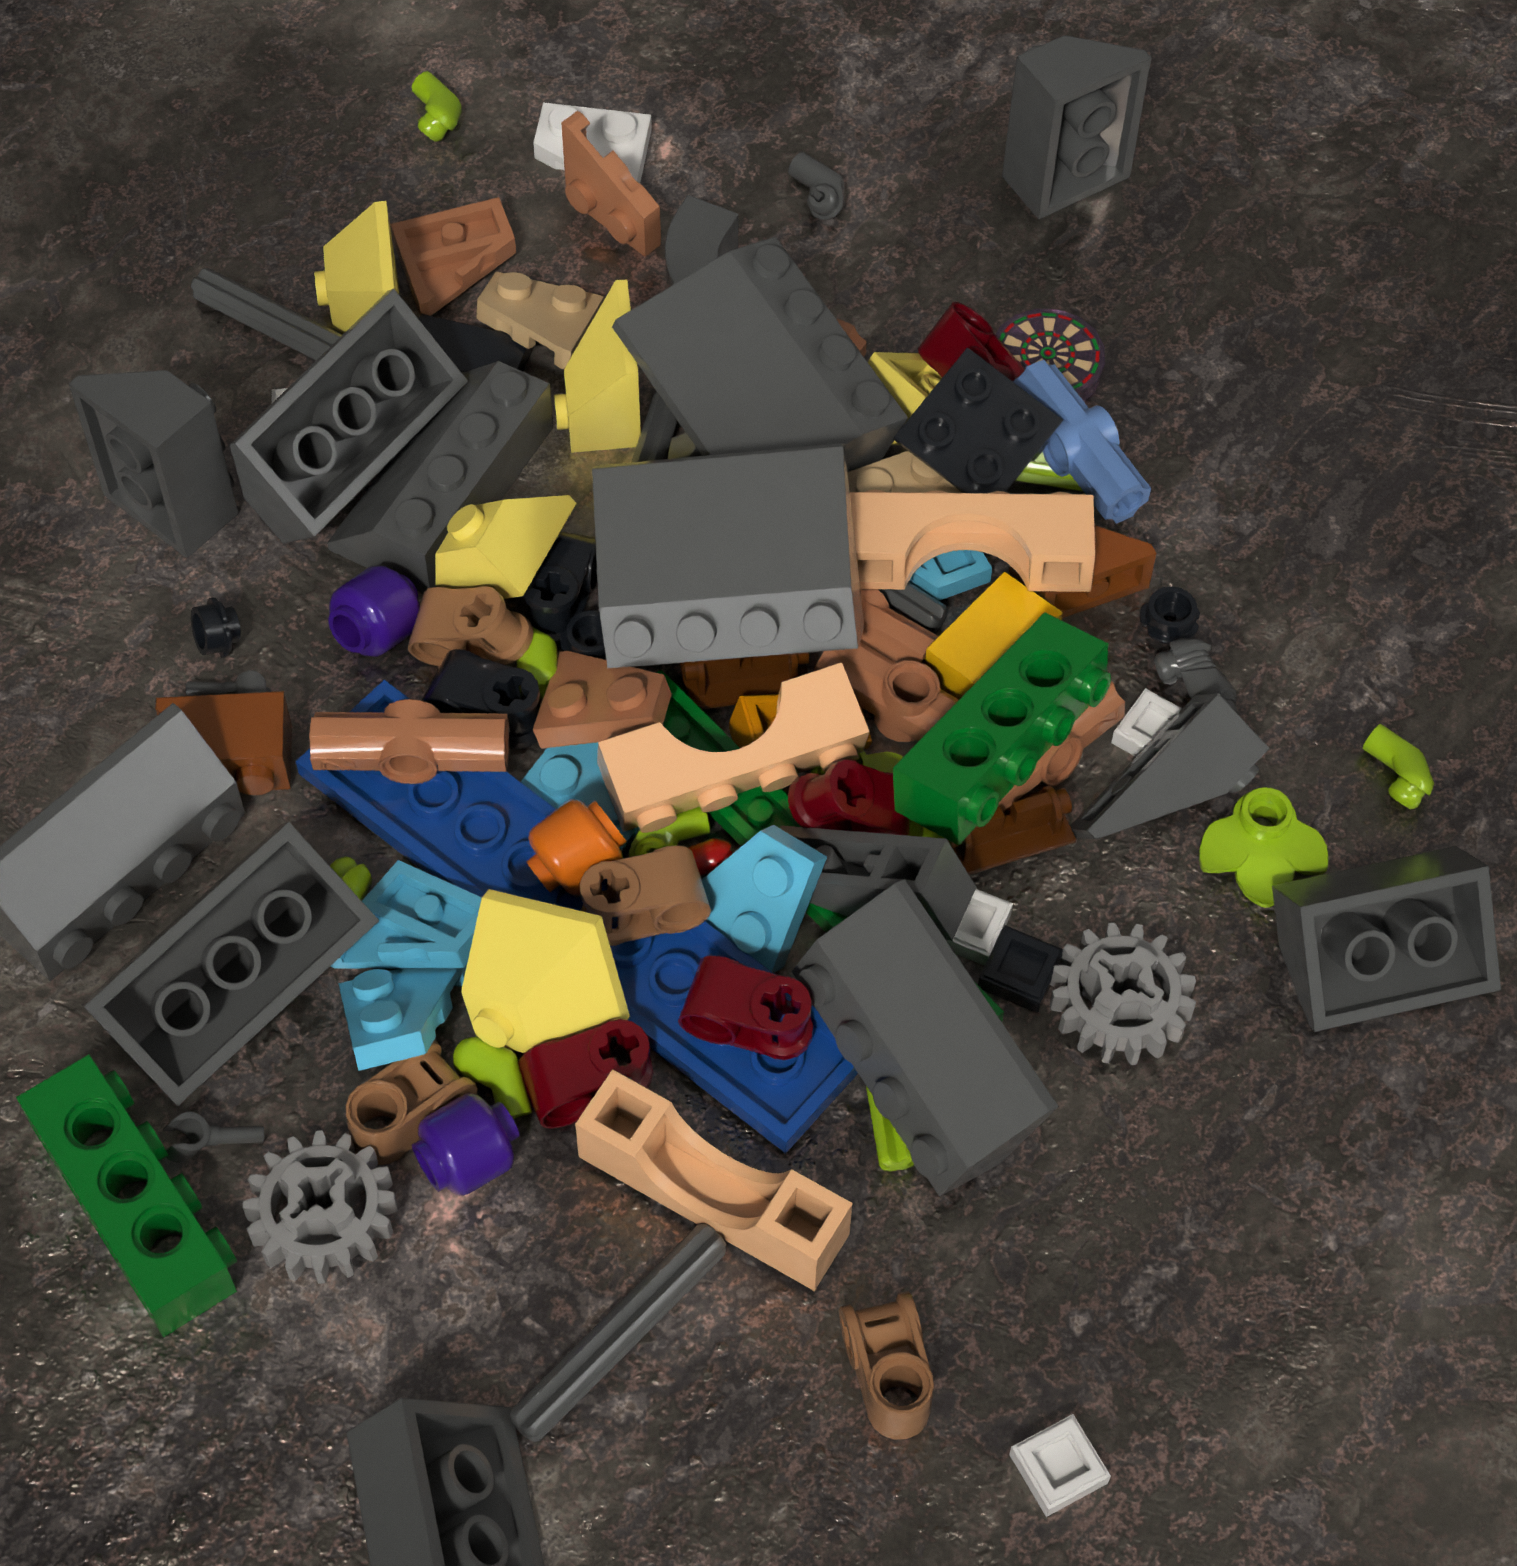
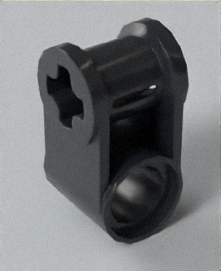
M560 531L523 596L528 605L525 618L531 622L532 627L552 637L557 646H561L560 638L568 622L576 614L585 611L590 593L596 587L597 559L595 537Z
M455 649L446 654L421 701L432 704L440 713L507 714L510 728L509 748H527L538 742L533 732V727L540 709V704L538 703L540 691L538 682L532 673L522 668H514L481 658L466 650Z

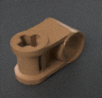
M481 586L460 589L433 587L424 591L408 644V651L418 660L440 667L446 654L455 649L466 650L481 658L506 665L521 658L528 650L533 640V628L531 622L522 614L510 612L506 609L503 596L492 587Z
M667 846L648 854L597 863L583 874L580 881V898L583 902L581 911L602 916L610 946H617L627 941L664 933L685 932L702 924L711 913L693 852L684 846ZM607 879V890L602 891V880ZM612 917H618V926L615 929H612Z
M435 1039L426 1054L392 1062L371 1079L357 1086L349 1095L345 1105L349 1135L352 1136L355 1154L371 1146L376 1152L377 1165L390 1164L400 1159L412 1148L413 1143L419 1141L418 1125L423 1118L464 1094L474 1093L477 1095L478 1088L469 1077L460 1078L441 1057L442 1048ZM384 1116L394 1120L383 1129H371L364 1126L368 1120L374 1117Z
M909 1291L898 1293L895 1302L856 1311L850 1304L841 1306L839 1308V1318L846 1352L852 1368L856 1371L867 1416L873 1428L882 1436L893 1440L909 1439L918 1435L927 1425L930 1416L934 1383L924 1349L918 1312ZM892 1387H904L911 1390L918 1399L907 1406H897L889 1403L882 1394Z

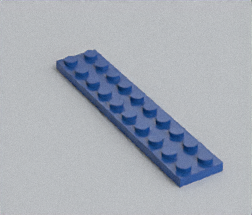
M383 680L349 712L384 713L385 708L390 703L410 698L386 680ZM310 748L296 760L300 776L422 871L480 897H483L491 889L581 911L583 902L580 897L568 894L561 885L552 892H549L526 863L528 859L536 854L529 843V831L556 809L508 772L437 771L436 776L427 782L404 784L389 780L380 771L313 770L310 761ZM607 879L602 881V891L607 890ZM612 917V929H615L618 926V917ZM704 921L699 926L681 933H664L627 941L617 946H610L630 1014L628 1021H632L642 1027L648 1036L650 1048L785 1154L858 1074L852 1063L847 1061L840 1053L835 1037L814 1006L811 1008L810 1016L813 1023L812 1042L806 1051L798 1057L788 1060L773 1059L767 1055L728 1044L709 1043L692 1036L681 1028L678 1020L701 958L705 956L727 957L747 967L773 973L748 953L740 950L732 941ZM786 993V1000L791 1001L790 994ZM773 1035V1040L778 1043V1035Z

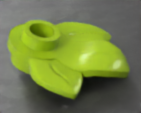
M1262 787L1243 795L1235 804L1232 816L1219 819L1209 825L1200 845L1199 864L1204 873L1235 872L1236 883L1245 897L1260 907L1270 908L1274 906L1273 885L1293 881L1295 872L1304 875L1326 874L1328 850L1318 830L1297 820L1295 809L1285 794L1273 788ZM1258 817L1266 818L1272 822L1273 826L1260 825L1253 819Z

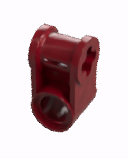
M960 302L951 303L918 347V353L922 359L937 371L942 378L967 347L1011 381L1017 379L1024 372L1022 364L997 338L990 324L976 311Z
M844 759L832 764L823 775L808 773L796 778L790 785L788 792L789 809L793 818L801 827L908 836L909 819L895 811L893 773L882 772L859 764L854 760Z
M705 956L701 958L678 1020L681 1028L687 1033L709 1043L728 1044L780 1060L798 1057L807 1050L813 1038V1023L810 1017L812 1001L809 991L800 981L792 977L780 976L747 967L727 957ZM786 993L790 994L791 1001L786 1000ZM773 1035H778V1043L774 1042Z
M623 1019L608 1021L603 1025L565 1039L542 1043L526 1052L518 1062L539 1123L543 1128L549 1129L561 1128L576 1123L612 1069L627 1078H632L633 1081L645 1088L651 1085L653 1077L652 1061L649 1057L650 1046L648 1036L642 1027L632 1021ZM616 1036L617 1043L611 1044V1038ZM624 1055L625 1060L629 1064L619 1066L614 1057Z

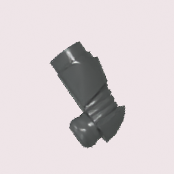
M1179 638L1169 641L1170 650L1162 651L1155 655L1154 665L1163 683L1171 685L1183 678L1191 699L1195 695L1218 693L1239 715L1236 708V690L1223 672L1216 668V664L1213 663L1212 658L1209 656L1212 650L1210 644L1196 638Z

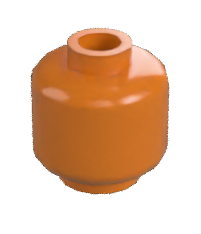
M570 799L529 831V843L536 854L528 859L526 863L549 892H552L561 885L568 894L580 897V881L583 874L597 863L623 859V854L619 847L627 841L595 800L587 806L578 799Z

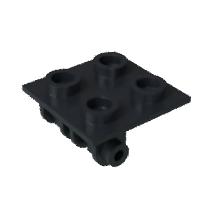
M967 347L894 436L893 440L963 493L1006 492L1031 460L1035 461L1048 444L1047 440L1063 420Z

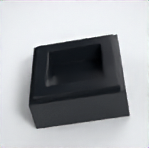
M1004 925L979 977L978 986L983 991L1038 1013L1051 987L1050 983L1054 966L1061 965L1063 949Z

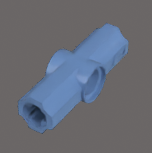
M1041 360L1027 366L1024 372L1012 382L1063 420L1047 440L1048 444L1042 451L1050 468L1061 477L1070 474L1086 495H1093L1094 506L1105 520L1112 519L1115 523H1119L1133 517L1135 512L1148 502L1151 487L1120 449L1118 431L1110 414L1098 405L1088 408L1055 364L1049 365L1045 360Z

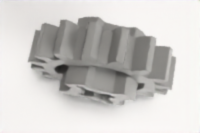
M1108 923L1105 938L1099 939L1090 929H1086L1082 933L1080 949L1067 944L1062 952L1060 961L1062 965L1054 966L1050 985L1056 989L1052 991L1049 1005L1052 1011L1064 1012L1061 1015L1059 1031L1061 1034H1066L1077 1030L1080 1033L1077 1050L1082 1053L1093 1044L1102 1047L1101 1057L1104 1063L1109 1064L1115 1051H1124L1130 1065H1137L1141 1049L1146 1048L1157 1059L1163 1056L1167 1044L1166 1039L1179 1043L1186 1027L1184 1021L1191 1020L1196 1001L1190 998L1196 984L1195 976L1181 974L1187 957L1184 953L1167 956L1164 953L1168 938L1163 934L1155 938L1151 943L1143 940V925L1136 924L1130 936H1121L1116 923ZM1154 977L1157 978L1163 990L1155 985ZM1079 985L1083 987L1082 996L1091 1001L1092 1008L1090 1010L1082 1000Z
M323 1130L315 1132L312 1146L305 1148L302 1147L301 1143L294 1136L287 1139L289 1155L282 1159L268 1151L264 1155L269 1174L267 1176L250 1174L248 1178L251 1191L257 1196L243 1201L242 1207L247 1220L253 1222L246 1228L254 1247L264 1245L261 1252L265 1263L270 1268L286 1259L285 1268L291 1280L296 1281L307 1267L313 1268L318 1284H325L329 1268L339 1266L341 1272L349 1278L354 1275L352 1262L354 1257L361 1255L372 1262L378 1258L372 1241L374 1237L381 1239H391L393 1229L391 1222L384 1216L398 1212L395 1193L387 1191L393 1186L390 1171L387 1166L376 1168L378 1160L375 1149L371 1146L362 1149L355 1155L352 1136L344 1133L336 1146H330L327 1144ZM364 1189L366 1192V1205L363 1215L359 1220L354 1214L353 1207L361 1200L359 1192ZM281 1194H284L287 1197L288 1205L279 1213L281 1221L276 1225V1206Z

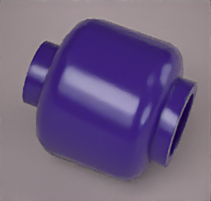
M371 566L333 592L329 602L330 615L328 618L332 635L343 648L350 652L369 657L381 656L412 634L420 608L417 589L410 579L388 567Z
M467 1093L420 1121L418 1125L419 1141L412 1144V1150L425 1176L438 1192L447 1188L455 1195L464 1196L512 1168L514 1152L511 1142L519 1138L520 1135L512 1116L501 1102L489 1106L478 1095Z

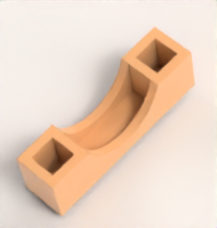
M881 490L850 492L860 589L905 590L915 571L928 560L947 552L972 550L991 554L1008 563L1020 575L1028 591L1091 592L1095 562L1093 495L1070 494L1067 492L1010 494L1003 491L990 493H947L937 490L926 493L884 492Z
M841 662L782 682L774 721L761 737L745 747L727 752L699 750L675 738L659 722L598 742L597 764L622 831L625 832L639 827L642 833H648L674 823L677 820L676 814L700 807L702 812L716 811L734 803L738 799V793L761 786L763 792L776 791L791 785L799 777L798 773L819 766L826 772L832 764L844 759L856 761L859 758L858 753L864 750L869 729Z
M613 1069L575 1123L579 1158L695 1224L705 1223L709 1225L725 1241L813 1291L816 1290L850 1234L852 1202L792 1169L784 1173H769L747 1166L727 1156L700 1137L682 1119L672 1102Z

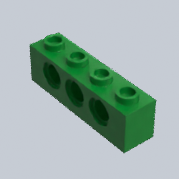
M1044 612L893 767L895 811L958 846L976 826H985L995 814L999 802L1015 785L1022 786L1032 775L1037 761L1052 745L1059 746L1066 740L1074 722L1089 706L1096 707L1104 699L1111 683V674L1107 672L1108 643Z
M90 1054L16 1097L33 1131L163 1338L237 1292L227 1269L237 1263L234 1253L216 1226L207 1232H204L193 1215L202 1209L200 1201L182 1173L172 1179L168 1177L159 1161L168 1156V1153L148 1121L137 1127L126 1112V1109L135 1103L114 1069L103 1075ZM97 1131H113L111 1136L99 1145H84L89 1136ZM133 1182L147 1183L145 1189L139 1195L130 1199L117 1198L119 1192L126 1185ZM171 1234L182 1236L179 1244L174 1249L165 1253L150 1252L154 1243L161 1237Z

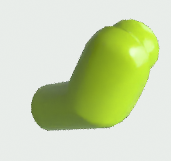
M468 1037L461 1040L453 1053V1066L456 1072L462 1077H469L471 1080L491 1088L495 1103L501 1102L513 1119L532 1113L516 1054L505 1047H493L483 1042L479 1037Z

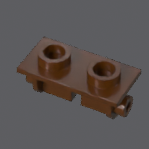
M809 652L680 663L685 693L701 710L736 705L739 696L779 694L782 682L808 674L806 664L809 663Z
M1050 785L1043 787L1040 791L1024 795L1016 802H1012V805L1005 811H1002L1001 806L997 807L991 820L983 827L976 826L959 846L949 840L947 841L969 875L1076 843L1075 835L1065 814L1072 812L1069 794L1065 788L1054 790Z

